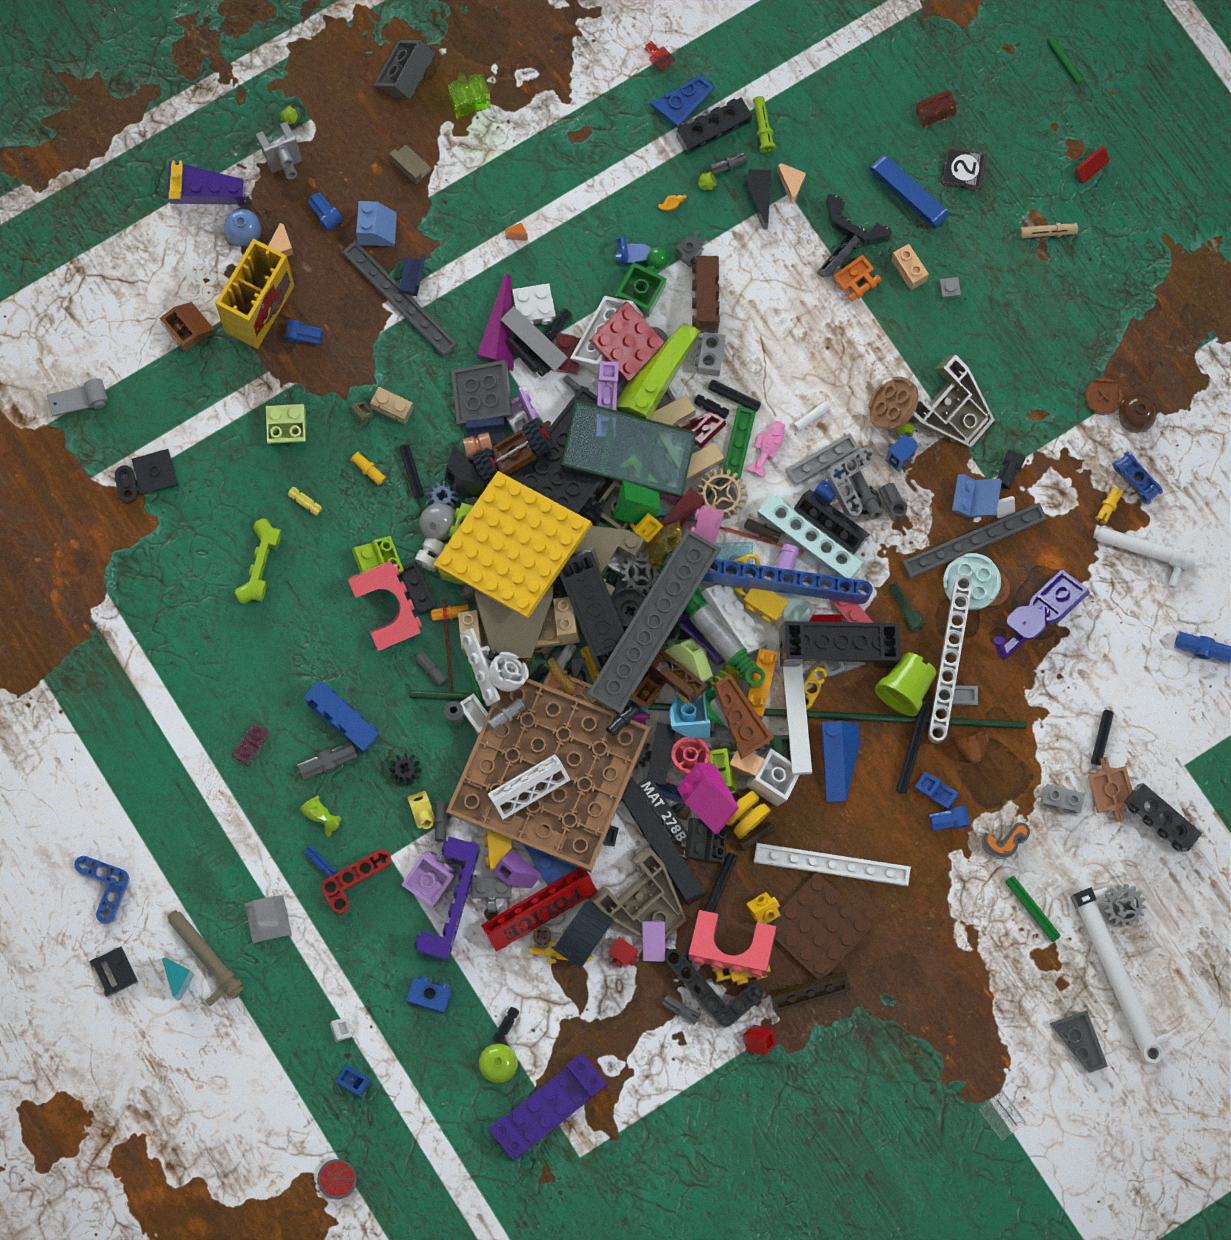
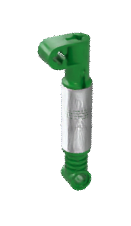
M694 593L685 608V611L689 614L688 618L690 621L693 622L695 627L718 651L726 663L736 667L740 675L743 674L742 677L749 687L754 689L760 688L765 682V672L763 669L754 664V660L750 661L752 658L748 657L747 649L742 642L739 641L724 621L719 618L707 602H703ZM753 673H757L761 676V679L754 682L750 679V676Z

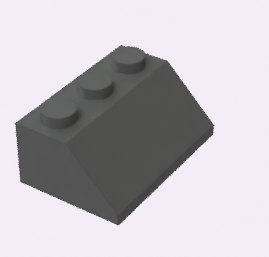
M398 40L373 86L398 99H410L414 95L417 85L423 79V74L427 67L431 64L435 52L421 40Z

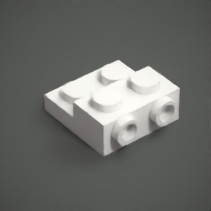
M549 283L512 289L515 308L533 325L539 323L548 325L556 319Z

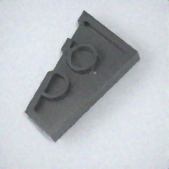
M1087 1010L1050 1023L1089 1073L1108 1067Z

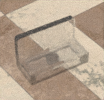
M1003 1090L979 1107V1111L1001 1140H1004L1027 1123Z

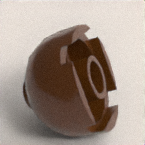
M1144 395L1130 396L1122 403L1119 409L1120 423L1126 430L1132 433L1148 431L1154 425L1157 418L1155 403Z

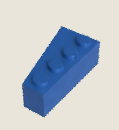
M319 680L304 696L306 704L359 751L365 754L380 738L377 733L379 731L378 728L372 723L367 724L363 720L364 716L357 710L354 712L346 700L340 699L331 687L326 686Z

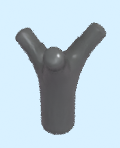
M568 375L563 379L575 394L582 387Z

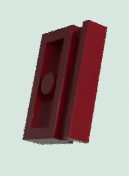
M563 333L557 334L555 346L568 357L557 369L558 372L577 375L579 364L570 358L581 338Z

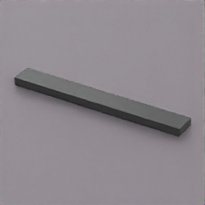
M356 240L342 251V255L444 358L458 346L457 342L410 295L399 293L400 285L361 245H357Z
M1037 503L902 561V565L910 580L950 563L960 556L973 553L1047 521V517L1040 503Z

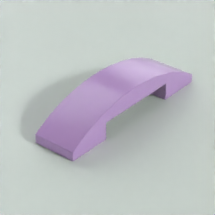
M600 361L598 406L616 410L619 362ZM597 414L596 437H606L610 417ZM612 418L613 430L616 432V418Z

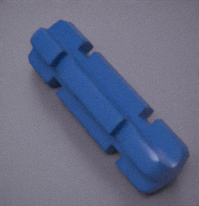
M312 846L306 849L305 855L309 859L311 858V861L322 872L324 871L328 878L337 873L319 853L317 854V851Z

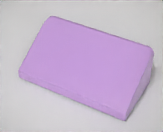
M661 920L642 921L643 961H665V923Z

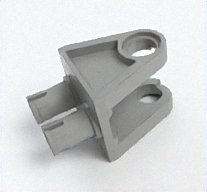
M288 123L280 124L285 140L277 144L270 145L263 131L256 133L258 143L271 173L283 169L287 179H294L297 176V171L293 165L303 160L296 138Z

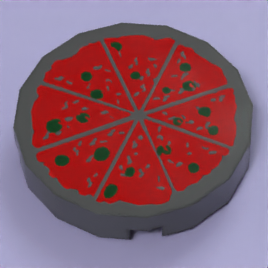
M333 1159L321 1167L317 1183L325 1196L340 1200L348 1197L354 1191L357 1185V1174L349 1162L342 1159Z

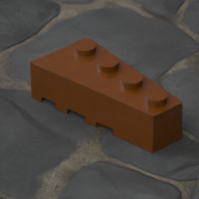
M696 256V262H692V273H696L695 280H692V291H695V298H692V309H695V315H692V327L700 330V333H718L720 323V304L718 301L719 256Z

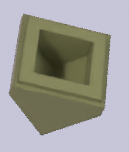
M364 401L353 403L350 407L351 414L360 425H363L374 416V413Z

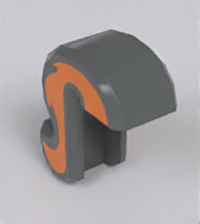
M1016 823L1002 843L985 832L981 840L983 848L990 856L997 859H1007L1017 850L1018 840L1020 843H1024L1028 839L1030 829L1025 823Z

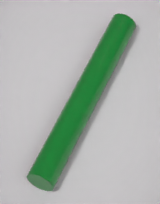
M1049 37L1047 42L1074 81L1080 84L1083 81L1082 77L1054 37Z

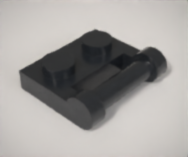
M122 946L89 961L105 990L103 992L105 997L112 996L139 982ZM104 962H107L117 983L114 987L111 986L101 965Z

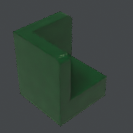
M774 735L773 750L783 757H791L789 735Z

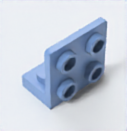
M958 474L952 511L965 518L996 516L1002 480H974L965 474Z

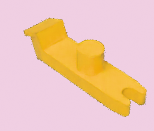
M174 160L171 164L169 199H181L183 176L181 160L178 165H175Z

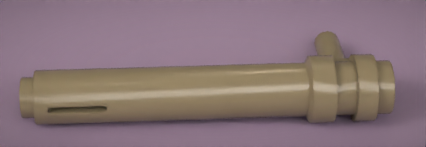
M174 910L167 917L170 925L217 980L216 983L220 987L205 1000L206 1003L211 1006L224 994L232 999L238 997L245 989L243 983L235 978V973L224 965L181 912Z

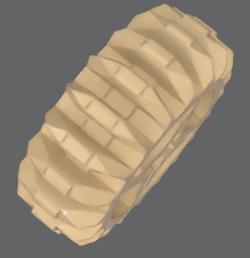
M720 468V474L717 475L714 469L712 470L714 476L711 477L709 473H706L708 480L700 479L704 486L697 485V488L702 490V492L697 493L705 499V506L716 509V506L722 501L733 505L728 509L722 510L725 511L724 514H727V518L730 519V512H733L735 516L738 515L735 509L742 510L743 507L739 503H746V500L741 498V496H747V492H741L742 489L746 488V485H739L743 481L742 478H739L737 481L735 480L738 475L737 473H734L731 477L729 476L731 470L728 469L727 474H723V468ZM717 479L728 480L722 487H717L711 483ZM732 484L735 485L738 492L737 500H734L728 493ZM707 488L715 494L711 505L706 499ZM726 488L725 494L727 495V498L721 497L716 502V500L718 499V494H716L717 491H722Z

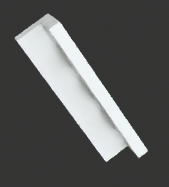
M554 754L489 792L488 796L501 818L505 819L570 781V778L561 761ZM561 770L564 777L557 781L552 780L553 775ZM538 783H546L544 789L540 791L535 790ZM522 792H528V797L525 800H518ZM505 802H511V807L503 812L500 805Z

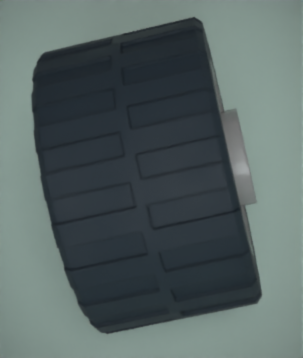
M586 901L562 930L564 933L554 947V950L579 968H582L588 958L595 954L603 943L607 930L614 919Z

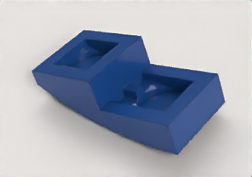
M924 772L915 786V789L948 811L959 796L957 791L944 785L941 780L927 772Z

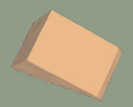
M781 163L778 165L777 173L792 204L796 201L806 173Z
M280 223L268 246L286 256L293 255V250L284 224Z
M736 751L730 765L739 775L757 776L765 759L751 753L741 760L738 751Z

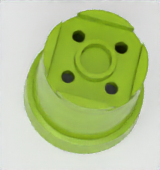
M910 652L903 655L887 677H883L875 686V692L886 705L895 711L907 716H916L922 707V700L937 672L929 662L927 665L923 663L921 656Z

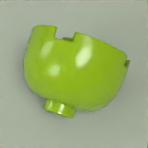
M492 1044L486 1047L479 1058V1070L482 1076L495 1084L511 1080L518 1068V1059L515 1052L504 1044Z

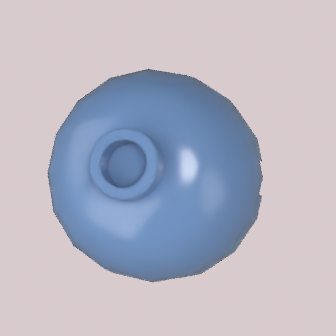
M234 210L225 219V236L236 247H248L253 239L258 241L261 236L260 220L250 210Z

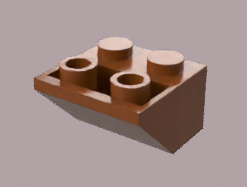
M192 302L175 306L160 317L162 326L185 353L215 331Z

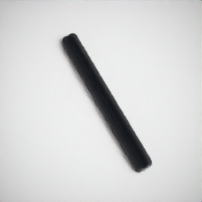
M922 701V707L917 714L896 789L898 793L906 794L932 705L928 701Z

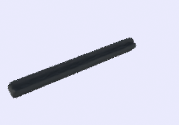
M728 853L703 911L715 912L738 858L737 855ZM692 938L684 955L688 961H691L689 960V951Z

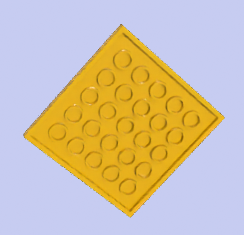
M497 471L434 562V566L528 619L582 541L592 523L588 519Z

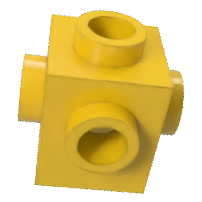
M767 892L746 903L753 919L758 923L767 924L781 916L777 909L780 907L775 897L771 898Z

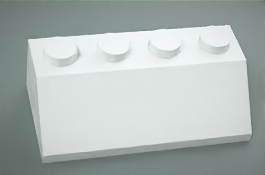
M604 296L570 358L572 361L599 374L600 361H608L589 340L628 300ZM628 301L634 307V309L642 316V311L634 304V302Z

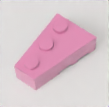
M702 505L701 509L697 508L694 518L697 520L696 527H692L691 531L716 544L725 511Z

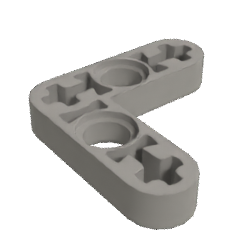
M868 447L858 449L829 467L826 472L827 480L844 513L848 516H857L862 512V503L849 477L874 461V451ZM864 453H867L866 459L858 460V458L864 456ZM849 460L854 463V468L851 471L847 468ZM840 470L843 471V472L837 474V477L834 478L833 475L835 474V471H840ZM843 486H846L848 489V494L846 496H843L841 494V488ZM854 504V505H855L854 511H851L850 508H851L852 505Z

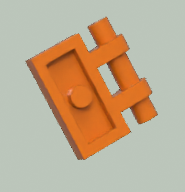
M861 255L833 275V279L844 292L849 288L853 291L848 295L851 302L856 298L859 299L864 296L863 293L869 289H874L877 283L882 281L879 275L873 278L870 276L874 268L864 255ZM864 279L866 283L858 287L856 283Z

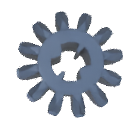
M436 482V488L433 486L429 487L431 492L426 493V497L429 498L427 505L440 503L455 509L453 503H458V498H456L458 492L453 491L450 485L447 487V482H443V486ZM442 495H445L443 501H440L439 498H441Z

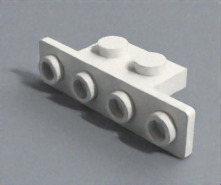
M471 628L460 634L461 641L474 671L476 681L479 684L482 697L486 705L491 706L498 702L500 697L489 677V666L492 662L487 658L490 648L489 646L480 647L474 629Z

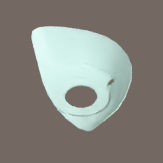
M787 595L785 600L788 601V604L784 609V622H809L815 611L812 604ZM809 608L810 613H805L806 610Z

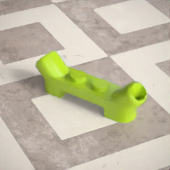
M262 518L253 525V529L261 543L255 549L254 558H256V561L249 570L250 581L235 589V594L241 604H246L251 600L262 602L265 596L267 584L261 578L270 548L278 549L282 533L281 529L272 528L268 519Z

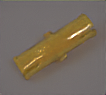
M554 657L544 664L555 677V682H559L568 694H571L575 691L574 689L578 688L567 675V670H563Z

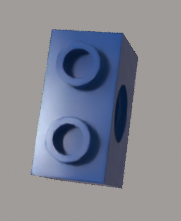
M903 434L889 449L885 461L900 472L914 457L918 448L917 442L911 436L907 437Z
M421 976L418 979L413 978L406 1000L407 1003L445 1014L452 990L448 989L449 985L441 982L435 985L429 983L430 979ZM428 989L434 990L436 993L435 997L432 999L425 998V991Z

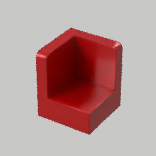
M752 1025L743 1034L747 1052L767 1055L777 1045L773 1028Z

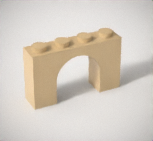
M686 394L656 410L650 420L676 426L695 416L696 409ZM658 431L656 444L665 451L664 457L669 465H673L675 468L674 474L678 478L683 452L674 447L670 439V433ZM715 442L692 453L686 483L724 462V456Z

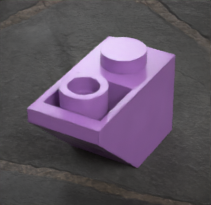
M513 850L500 860L493 871L507 885L533 888L542 875Z

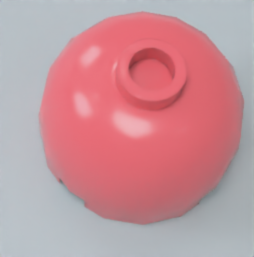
M681 738L672 748V764L676 771L687 776L697 762L709 763L710 750L707 744L700 738Z

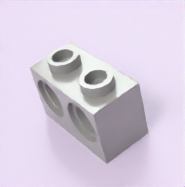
M703 332V338L699 337L697 349H701L700 356L696 355L694 365L698 367L697 373L720 376L726 335ZM708 342H713L716 346L714 348H709L706 344ZM705 360H711L713 364L707 366L703 362Z
M1047 784L1043 789L1040 807L1078 816L1082 810L1085 793Z

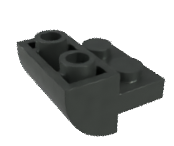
M689 818L684 857L692 858L694 861L724 863L728 826L725 824L721 831L715 834L701 819Z

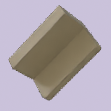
M404 145L399 151L394 149L389 153L390 161L416 185L431 172V167L407 145Z

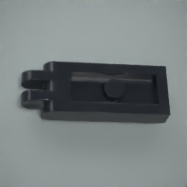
M516 334L508 338L506 341L507 345L533 373L537 372L543 377L551 371V368Z

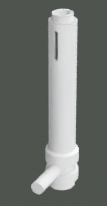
M1096 527L1093 538L1096 541L1167 562L1170 566H1174L1169 585L1173 587L1177 585L1181 569L1192 570L1196 555H1193L1190 551L1183 552L1177 547L1170 548L1105 527Z

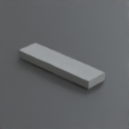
M514 306L501 318V321L555 372L568 359L562 351Z
M849 433L789 467L785 472L796 487L860 448Z

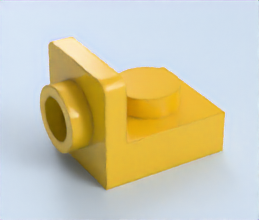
M647 513L637 525L630 524L634 530L632 533L643 538L647 543L663 527L650 513Z

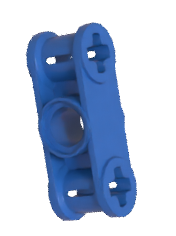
M1125 452L1124 457L1118 462L1112 463L1115 471L1125 479L1144 503L1149 505L1154 497L1163 493L1162 487L1147 473L1130 452ZM1134 474L1139 475L1142 481H1136L1134 479Z

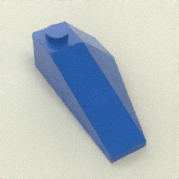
M844 721L822 722L820 732L826 803L844 802L847 799L860 746L859 723Z

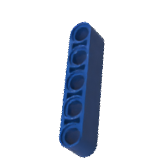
M882 155L869 168L871 173L930 227L935 229L948 216L947 210L886 155Z

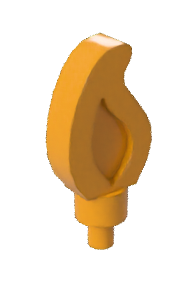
M670 195L663 204H658V208L661 211H672L687 196Z

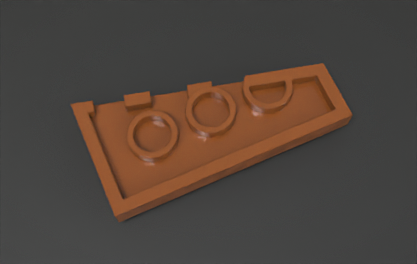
M731 674L713 685L741 760L774 739Z

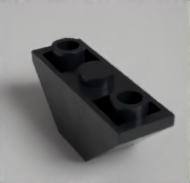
M456 446L453 447L446 468L445 480L456 492L480 497L486 489V481L479 475L475 467L469 463L465 455Z

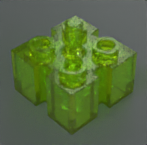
M461 72L457 74L459 80L447 85L448 100L456 119L468 116L474 111L479 112L491 108L490 92L483 74L471 75L466 80L464 73Z

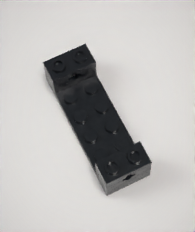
M590 547L572 554L559 575L597 669L601 672L625 631L600 571V563L594 548Z
M785 621L779 628L780 666L799 667L803 661L874 662V668H893L900 661L899 624Z

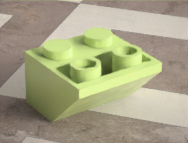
M304 404L266 406L267 444L306 442V410Z

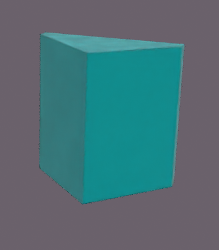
M166 957L162 958L172 996L177 1001L181 1000L195 974Z

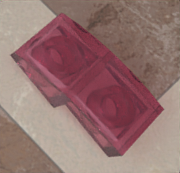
M254 722L243 736V740L233 751L232 757L248 767L271 732Z

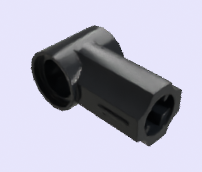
M1010 449L1008 450L1002 463L1003 467L997 479L1002 480L1001 488L1010 490L1026 456Z

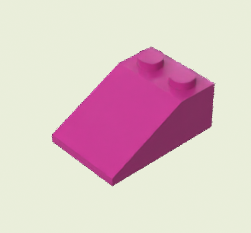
M697 762L677 787L684 803L715 834L721 831L739 809L715 764Z

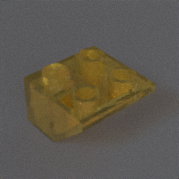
M680 521L664 525L648 543L646 542L652 567L664 564L667 556L675 551L683 537Z

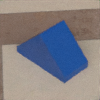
M346 1065L335 1082L362 1098L372 1080Z

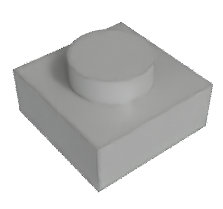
M958 277L939 280L942 299L961 296Z

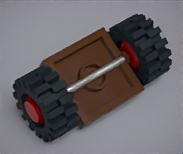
M535 418L523 425L522 429L494 445V454L489 448H485L473 455L476 469L479 470V474L486 480V483H490L497 471L508 476L536 459L535 452L538 455H542L552 449L554 443L546 427L543 426L538 418Z

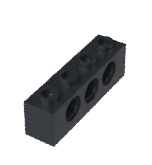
M742 97L737 100L732 99L721 108L716 107L705 116H698L694 122L681 125L677 130L676 138L686 155L751 123L752 114ZM731 114L734 118L728 119L725 115ZM714 122L718 126L711 127L709 123ZM700 131L702 134L694 135L692 132Z
M810 489L801 496L793 508L854 554L861 549L870 536L867 531Z
M1144 783L1137 784L1124 801L1128 805L1127 809L1130 812L1141 816L1144 824L1154 827L1157 830L1156 833L1161 838L1168 839L1172 843L1171 846L1178 852L1189 851L1202 834L1201 831ZM1145 802L1150 804L1149 811H1146L1144 808ZM1160 814H1162L1165 817V822L1163 824H1161L1159 821ZM1175 827L1180 831L1178 837L1173 832Z

